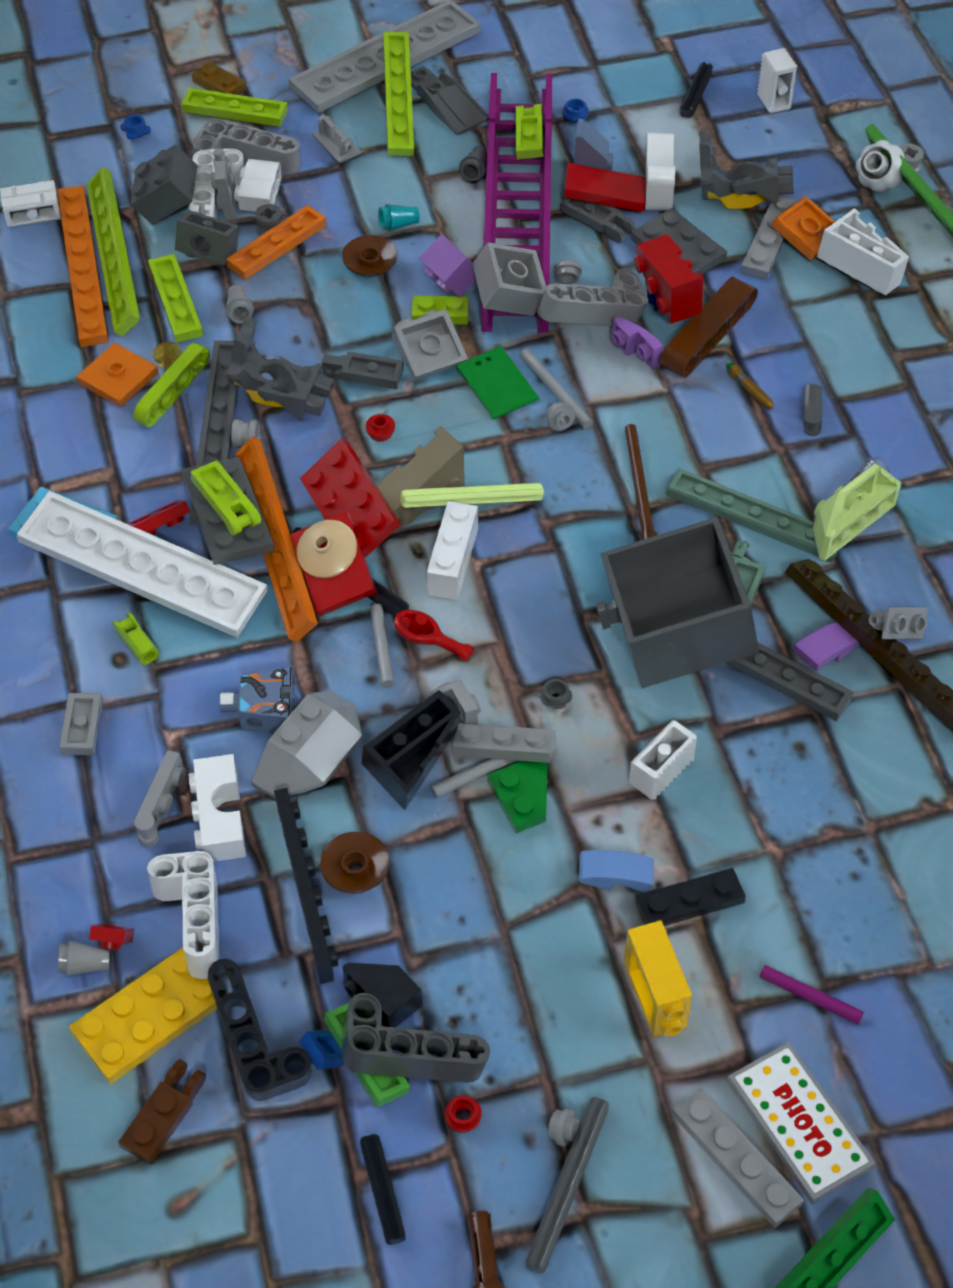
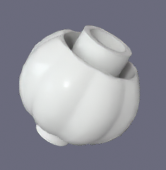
M880 140L864 147L856 162V171L858 172L860 183L879 193L898 186L903 177L899 171L902 162L900 154L904 158L902 149L885 140ZM881 149H885L890 153L892 163L887 156L880 152Z

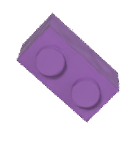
M443 234L419 257L426 265L423 271L432 280L436 281L447 294L452 290L458 297H461L476 281L472 262Z

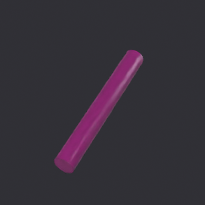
M764 965L759 978L859 1025L862 1019L863 1011L776 969Z

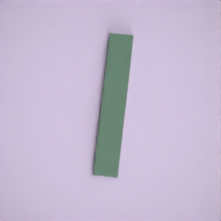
M680 468L666 488V495L819 557L813 532L814 522ZM839 550L827 560L833 562Z

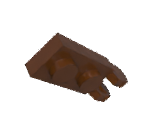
M181 1059L175 1061L172 1068L167 1072L164 1082L161 1081L118 1141L122 1149L150 1165L192 1107L193 1099L198 1094L200 1088H202L206 1079V1073L197 1070L187 1081L183 1093L176 1090L175 1087L184 1076L188 1067L187 1063Z

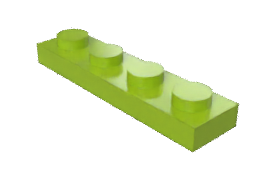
M189 88L181 103L182 112L276 127H281L288 112L287 102Z
M175 254L148 260L149 269L176 343L202 337V326Z

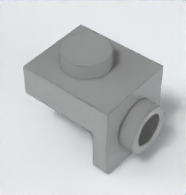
M461 679L452 683H444L431 691L432 695L440 690L461 712L459 720L462 724L478 725V713L481 712L480 704L474 694L470 695Z

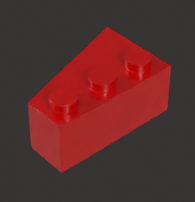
M665 234L636 244V257L633 260L639 274L642 273L645 277V285L648 292L655 295L661 315L665 314L670 324L702 313L704 276L700 272L694 274L690 269L693 267V263L690 259L684 261L680 257L682 250L669 234Z

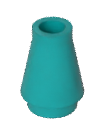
M385 204L384 207H379L378 209L379 226L381 229H387V231L419 223L420 220L418 207Z

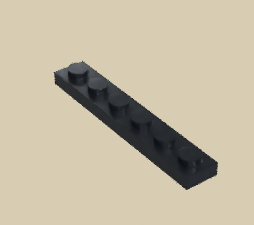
M287 788L275 790L277 811L320 984L334 981L332 968L339 965L334 945L327 947L325 937L331 936L327 916H319L317 907L323 906L319 885L312 886L310 877L316 876L312 857H304L302 848H307L308 843L304 827L297 829L295 821L301 819L297 799L290 800Z

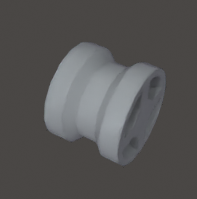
M914 144L901 145L900 148L904 153V159L919 174L921 170L920 162L923 160L924 151L921 147Z
M241 419L233 420L231 432L233 448H240L251 437L260 440L259 420H251L250 422H243Z

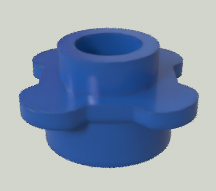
M137 114L127 116L124 119V123L120 125L121 130L125 131L127 138L131 140L141 138L151 131L150 126L145 125L144 118Z

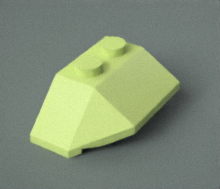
M874 464L844 487L840 486L828 499L821 500L814 511L816 517L813 526L819 558L823 561L827 560L896 505L902 482L894 478L879 465Z

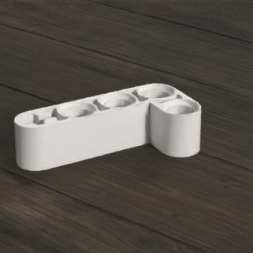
M647 132L645 210L668 211L673 207L675 185L674 133Z
M215 149L200 150L193 155V161L197 164L193 200L190 203L189 210L218 219L216 201L218 191L217 189L213 190L211 184V173H215L213 159L215 158L213 151ZM223 149L225 155L229 158L230 174L234 177L235 185L240 184L241 167L244 166L243 153L237 149Z
M204 851L156 856L148 863L147 867L153 896L161 901L182 900L183 949L188 973L194 978L206 979L208 978L209 967L213 962L219 960L218 889L213 858Z

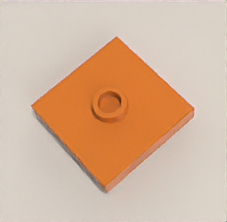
M805 196L775 218L771 226L812 261L818 255L824 230L835 223V221Z
M114 342L80 372L76 378L78 384L121 408L159 372L158 366Z

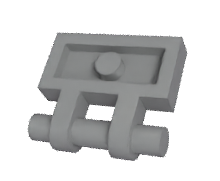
M217 148L213 151L215 173H211V184L213 190L217 189L218 191L216 194L217 207L219 210L223 209L225 220L236 219L237 201L234 199L235 181L233 175L230 174L228 156L225 155L222 148Z

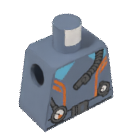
M293 666L243 673L240 676L239 692L220 694L221 712H238L241 728L245 731L274 734L294 711L295 680Z

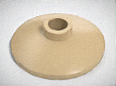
M323 520L313 524L303 533L297 545V559L300 566L309 575L322 579L332 578L343 573L352 564L357 553V540L353 531L346 524L337 520ZM328 541L324 548H319L322 543Z

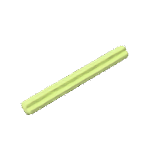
M541 483L404 489L400 494V502L404 508L446 506L448 501L463 504L540 501L543 498L544 489Z

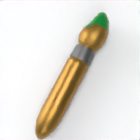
M734 363L726 364L731 378L737 380L754 399L767 409L774 407L772 399L744 374L738 365Z

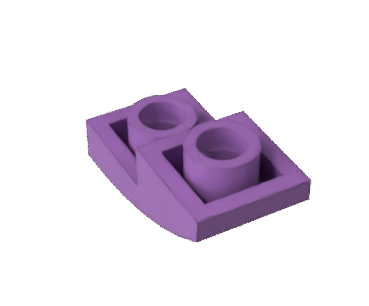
M621 317L613 318L611 332L613 344L620 348L626 356L637 352L638 357L645 361L652 370L660 367L659 360L664 345L639 325Z
M833 623L818 629L795 644L794 653L817 672L833 659L839 662L859 647L860 644L838 623Z

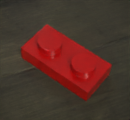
M175 500L128 523V525L155 535L157 533L156 528L164 524L167 527H171L184 520L183 515L189 513L190 510L186 501Z

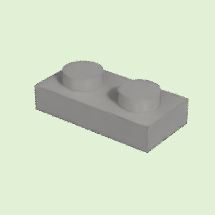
M101 693L68 694L59 747L62 755H95L103 704Z

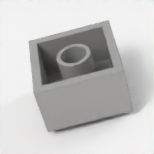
M487 242L472 263L483 308L533 316L546 289L536 250Z

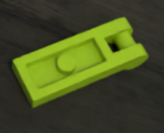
M534 104V107L524 108V105L516 106L517 160L544 157L542 104Z
M218 460L190 471L191 481L224 521L232 536L241 533L242 528L246 526L254 527L261 523L258 510ZM241 511L243 515L237 517L235 513Z

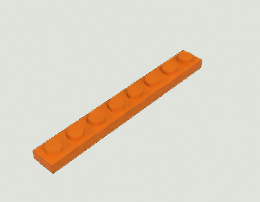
M84 185L57 189L80 346L87 347L109 343Z
M251 437L234 454V457H240L274 543V552L263 555L288 639L299 642L318 622L262 442Z

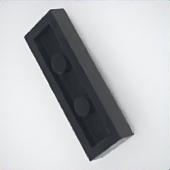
M734 868L638 894L636 895L635 903L644 925L662 920L663 925L667 926L744 904L746 895Z

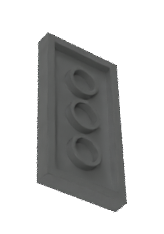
M240 457L220 460L218 462L258 510L261 523L254 527L246 526L242 528L241 533L234 536L229 533L224 521L191 481L190 471L209 463L181 469L183 484L214 565L274 552L273 540ZM239 511L235 515L238 517L243 515V513Z

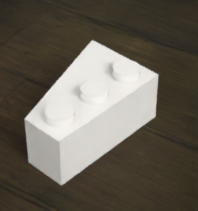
M854 208L824 230L817 258L850 275L851 278L870 286L876 292L887 295L901 284L909 256L889 238L882 239L876 234V227L872 223L866 225L859 218L860 213Z

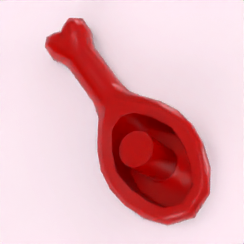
M402 610L395 615L394 626L397 632L411 643L439 646L456 654L463 661H468L474 653L472 645L460 643L444 635L437 622L424 612Z

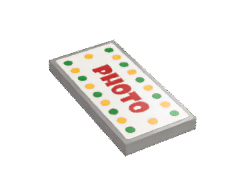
M790 1042L728 1076L727 1082L811 1204L823 1199L875 1167V1161Z

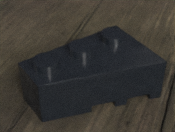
M440 690L436 691L363 746L361 764L404 810L419 790L458 728L461 712Z

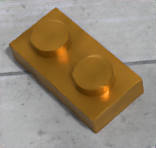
M210 61L192 73L193 83L209 91L240 95L247 90L246 81Z

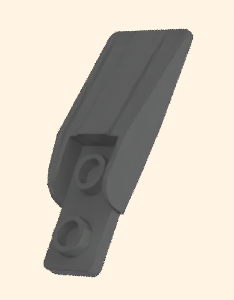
M424 66L411 71V87L417 91V94L433 113L456 135H460L489 120V115L458 81L449 75L442 73L437 78Z

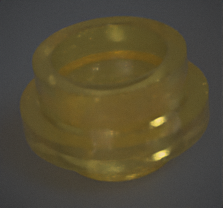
M173 342L161 343L153 350V358L162 368H169L182 354L180 346Z

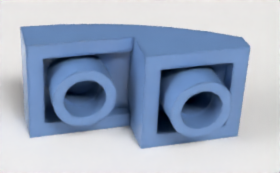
M612 850L582 851L579 855V882L611 891L616 884L639 891L649 892L654 886V861L651 857L630 852Z

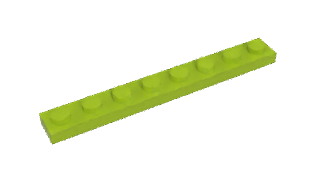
M101 167L86 185L114 333L124 336L131 328L137 325L140 316L111 171Z

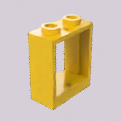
M662 920L627 930L624 965L652 1036L654 1038L661 1035L666 1037L677 1035L684 1028H687L693 995Z

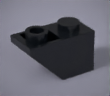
M348 962L343 966L344 982L342 984L348 995L353 998V996L359 993H367L376 997L381 1004V1023L385 1027L396 1028L423 1006L422 990L399 965Z

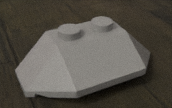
M330 690L307 694L268 740L251 781L252 786L274 799L275 790L287 788L290 796L324 786L363 739L355 704Z

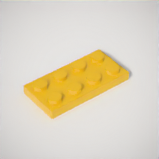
M182 947L68 1027L73 1037L111 1085L215 1011L217 1007L211 993L208 978L197 979L188 973Z

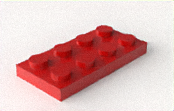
M343 438L300 477L324 519L346 510L348 511L365 558L401 525L349 442Z

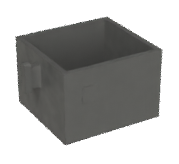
M718 517L600 553L613 597V602L604 604L603 601L596 604L604 630L611 628V624L621 623L642 688L759 653L751 605Z

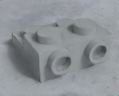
M447 309L439 312L437 310L429 311L421 318L415 320L404 319L393 328V341L402 361H406L414 381L455 368L457 364L468 360Z

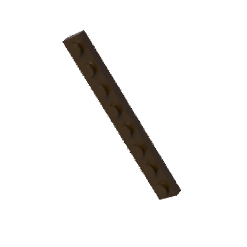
M810 559L790 563L785 574L953 732L952 688L943 684L931 673V669L924 663L919 662L903 643L896 639H882L883 631L874 629L870 625V615L865 611L863 605L853 600L838 582L833 581L827 576L819 564Z

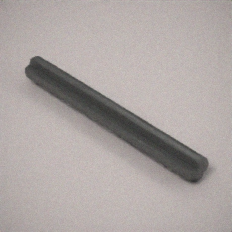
M592 1097L588 1103L527 1256L526 1267L537 1273L542 1274L546 1271L609 1110V1103L598 1097Z

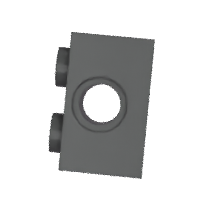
M188 210L177 220L175 250L185 253L189 257H198L208 260L214 265L225 266L227 264L226 258L237 251L239 225Z

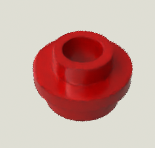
M377 414L367 420L366 431L375 441H387L395 431V422L388 415Z
M457 1096L450 1100L445 1108V1121L456 1132H471L481 1122V1107L475 1099L469 1096ZM465 1111L470 1114V1117L466 1120H460L457 1118V1114Z

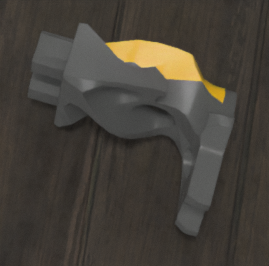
M699 131L703 200H718L727 209H744L756 206L768 199L777 203L779 202V195L794 194L792 165L777 166V158H773L765 166L754 162H744L729 171L721 170L713 152L711 134L706 131Z
M245 317L241 329L234 339L231 362L226 374L229 383L244 388L254 402L267 406L284 407L297 420H302L306 412L320 417L325 405L326 398L324 397L329 398L334 379L320 375L322 366L320 363L301 367L280 356L277 359H264L261 357L254 342L256 322L251 318ZM268 373L273 377V380H267L261 374Z

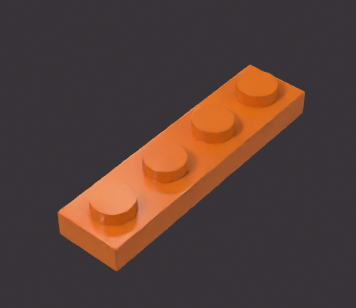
M306 205L226 258L227 267L244 280L248 279L326 227V217L309 205Z

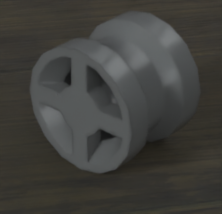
M265 204L256 209L255 220L257 221V233L260 236L282 222L280 207L273 204Z

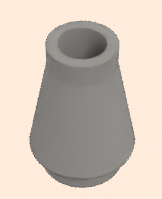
M231 286L227 291L226 314L233 322L242 324L245 317L251 318L254 307L241 286Z
M70 940L69 944H60L58 972L67 973V976L101 970L109 971L110 949H101Z

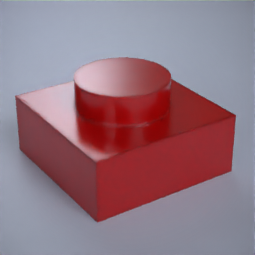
M95 924L91 925L89 939L100 941L99 947L120 950L121 944L133 943L135 929Z

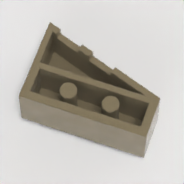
M441 425L434 431L436 437L425 448L419 445L413 451L416 456L403 468L398 465L376 485L401 523L396 530L412 523L416 517L436 507L404 508L400 502L402 490L465 486L464 446Z

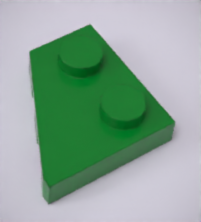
M520 761L487 774V782L515 834L546 822L547 763Z

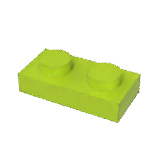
M413 296L412 320L421 318L425 313L432 310L439 312L447 309L453 324H468L469 296Z

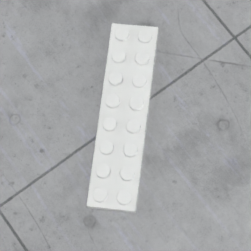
M51 491L46 494L17 533V540L21 544L238 638L267 593V584L223 565H214L207 558Z

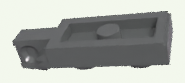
M349 351L347 355L341 356L325 354L322 361V373L345 381L398 389L404 370V362L402 360Z

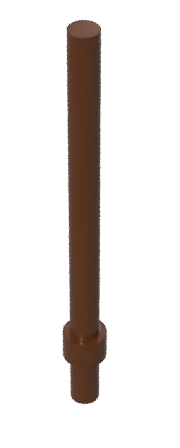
M628 424L625 426V433L642 531L639 535L641 541L658 534L653 529L637 428L634 424Z

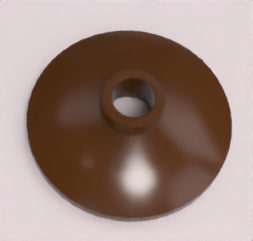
M365 235L351 240L344 247L342 259L344 265L351 272L363 276H374L382 274L394 266L397 261V249L390 240L384 237Z
M365 832L344 833L332 839L324 848L320 860L321 872L327 883L338 891L349 894L367 892L378 886L385 878L389 869L388 851L385 845L371 834ZM352 866L361 867L359 870H350Z

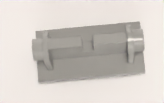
M322 115L318 118V130L312 132V135L338 163L361 154V151L354 145L353 140L347 137L333 123L330 116Z
M887 607L886 611H874L869 617V623L874 629L883 631L882 639L923 638L924 630L927 626L928 607Z

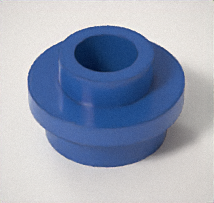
M570 99L563 107L564 118L576 123L578 119L585 120L588 117L589 109L582 99Z

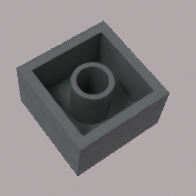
M176 144L167 150H161L154 158L140 163L135 169L130 205L153 225L191 203L193 200L197 164Z

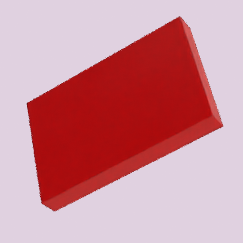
M567 163L563 197L643 212L646 177Z
M347 510L325 520L343 522L353 531L357 540V553L352 564L343 573L332 578L323 579L309 575L302 568L316 613L320 617L377 593L351 516ZM310 526L290 534L296 553L301 536ZM328 541L322 543L319 548H324Z

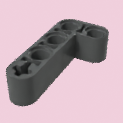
M359 993L350 1000L343 1022L342 1059L346 1068L352 1072L465 1083L474 1082L482 1075L490 1055V1047L486 1040L480 1036L381 1026V1004L376 997L367 993ZM357 1015L364 1016V1017H366V1019L360 1018V1017L357 1016ZM356 1047H362V1048L366 1049L367 1051L359 1050V1049L356 1048ZM393 1050L400 1051L403 1054H397ZM430 1053L437 1055L439 1058L433 1057Z

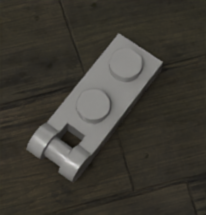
M167 750L136 815L134 824L138 832L139 842L144 847H153L158 843L159 834L157 828L164 814H168L172 808L173 794L176 787H181L184 782L186 769L183 767L180 753Z

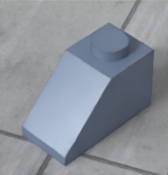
M578 119L575 164L612 170L613 153H609V142L584 119Z

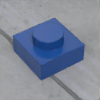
M330 1030L307 1031L299 1040L304 1050L309 1054L311 1063L317 1070L341 1068L344 1065L342 1050Z

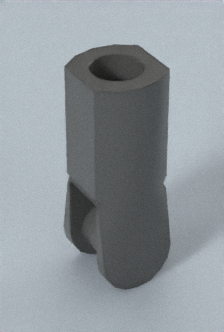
M809 384L803 387L804 432L809 436H816L822 430V386L817 384Z

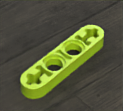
M195 342L191 343L137 403L133 413L134 421L148 428L155 425L205 368L210 357L209 349Z

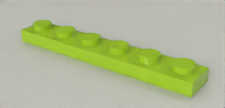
M383 32L387 155L414 156L409 32Z

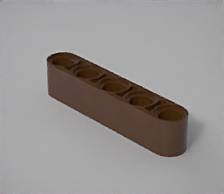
M730 277L702 307V313L695 315L668 343L660 356L659 365L683 378H687L750 310L757 298L758 289L735 277Z

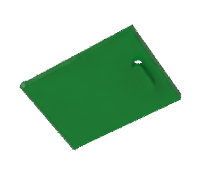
M502 346L456 365V369L489 413L492 420L539 400V396Z

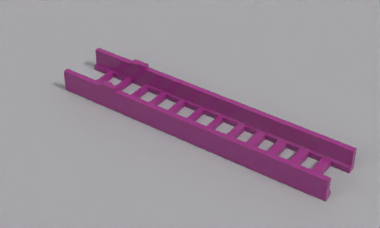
M491 73L484 246L487 242L496 244V238L539 239V245L507 246L536 250L547 287L550 284L552 73H546V89H542L543 130H545V138H543L544 157L517 160V155H499V147H516V137H496V129L516 130V120H500V112L516 113V106L524 105V108L534 107V104L501 103V88H497V73ZM498 164L540 165V173L498 172ZM498 182H540V191L498 190ZM497 200L540 201V209H497ZM496 219H539V228L496 227ZM481 300V332H492L493 316L529 315L484 309ZM536 311L532 317H538L537 333H549V322L542 319Z

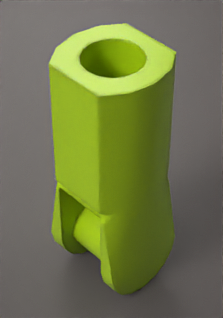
M132 613L126 614L127 618L120 622L117 620L113 621L112 625L116 633L127 644L142 665H147L158 658V649L143 631Z

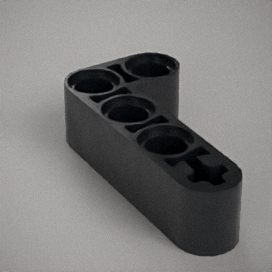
M226 958L213 962L208 970L211 993L247 1095L253 1100L264 1101L307 1084L312 1074L311 1059L307 1051L295 1046L269 1054L238 965ZM225 974L230 979L232 992L227 995L224 984L220 980V976ZM235 1006L246 1009L245 1015L240 1019L229 1018L227 1012ZM251 1039L258 1043V1047L251 1053H243L238 1049L244 1040ZM294 1060L301 1061L305 1065L304 1070L296 1075L289 1074L285 1070L286 1065ZM258 1073H264L270 1077L268 1084L261 1088L250 1084L251 1078Z

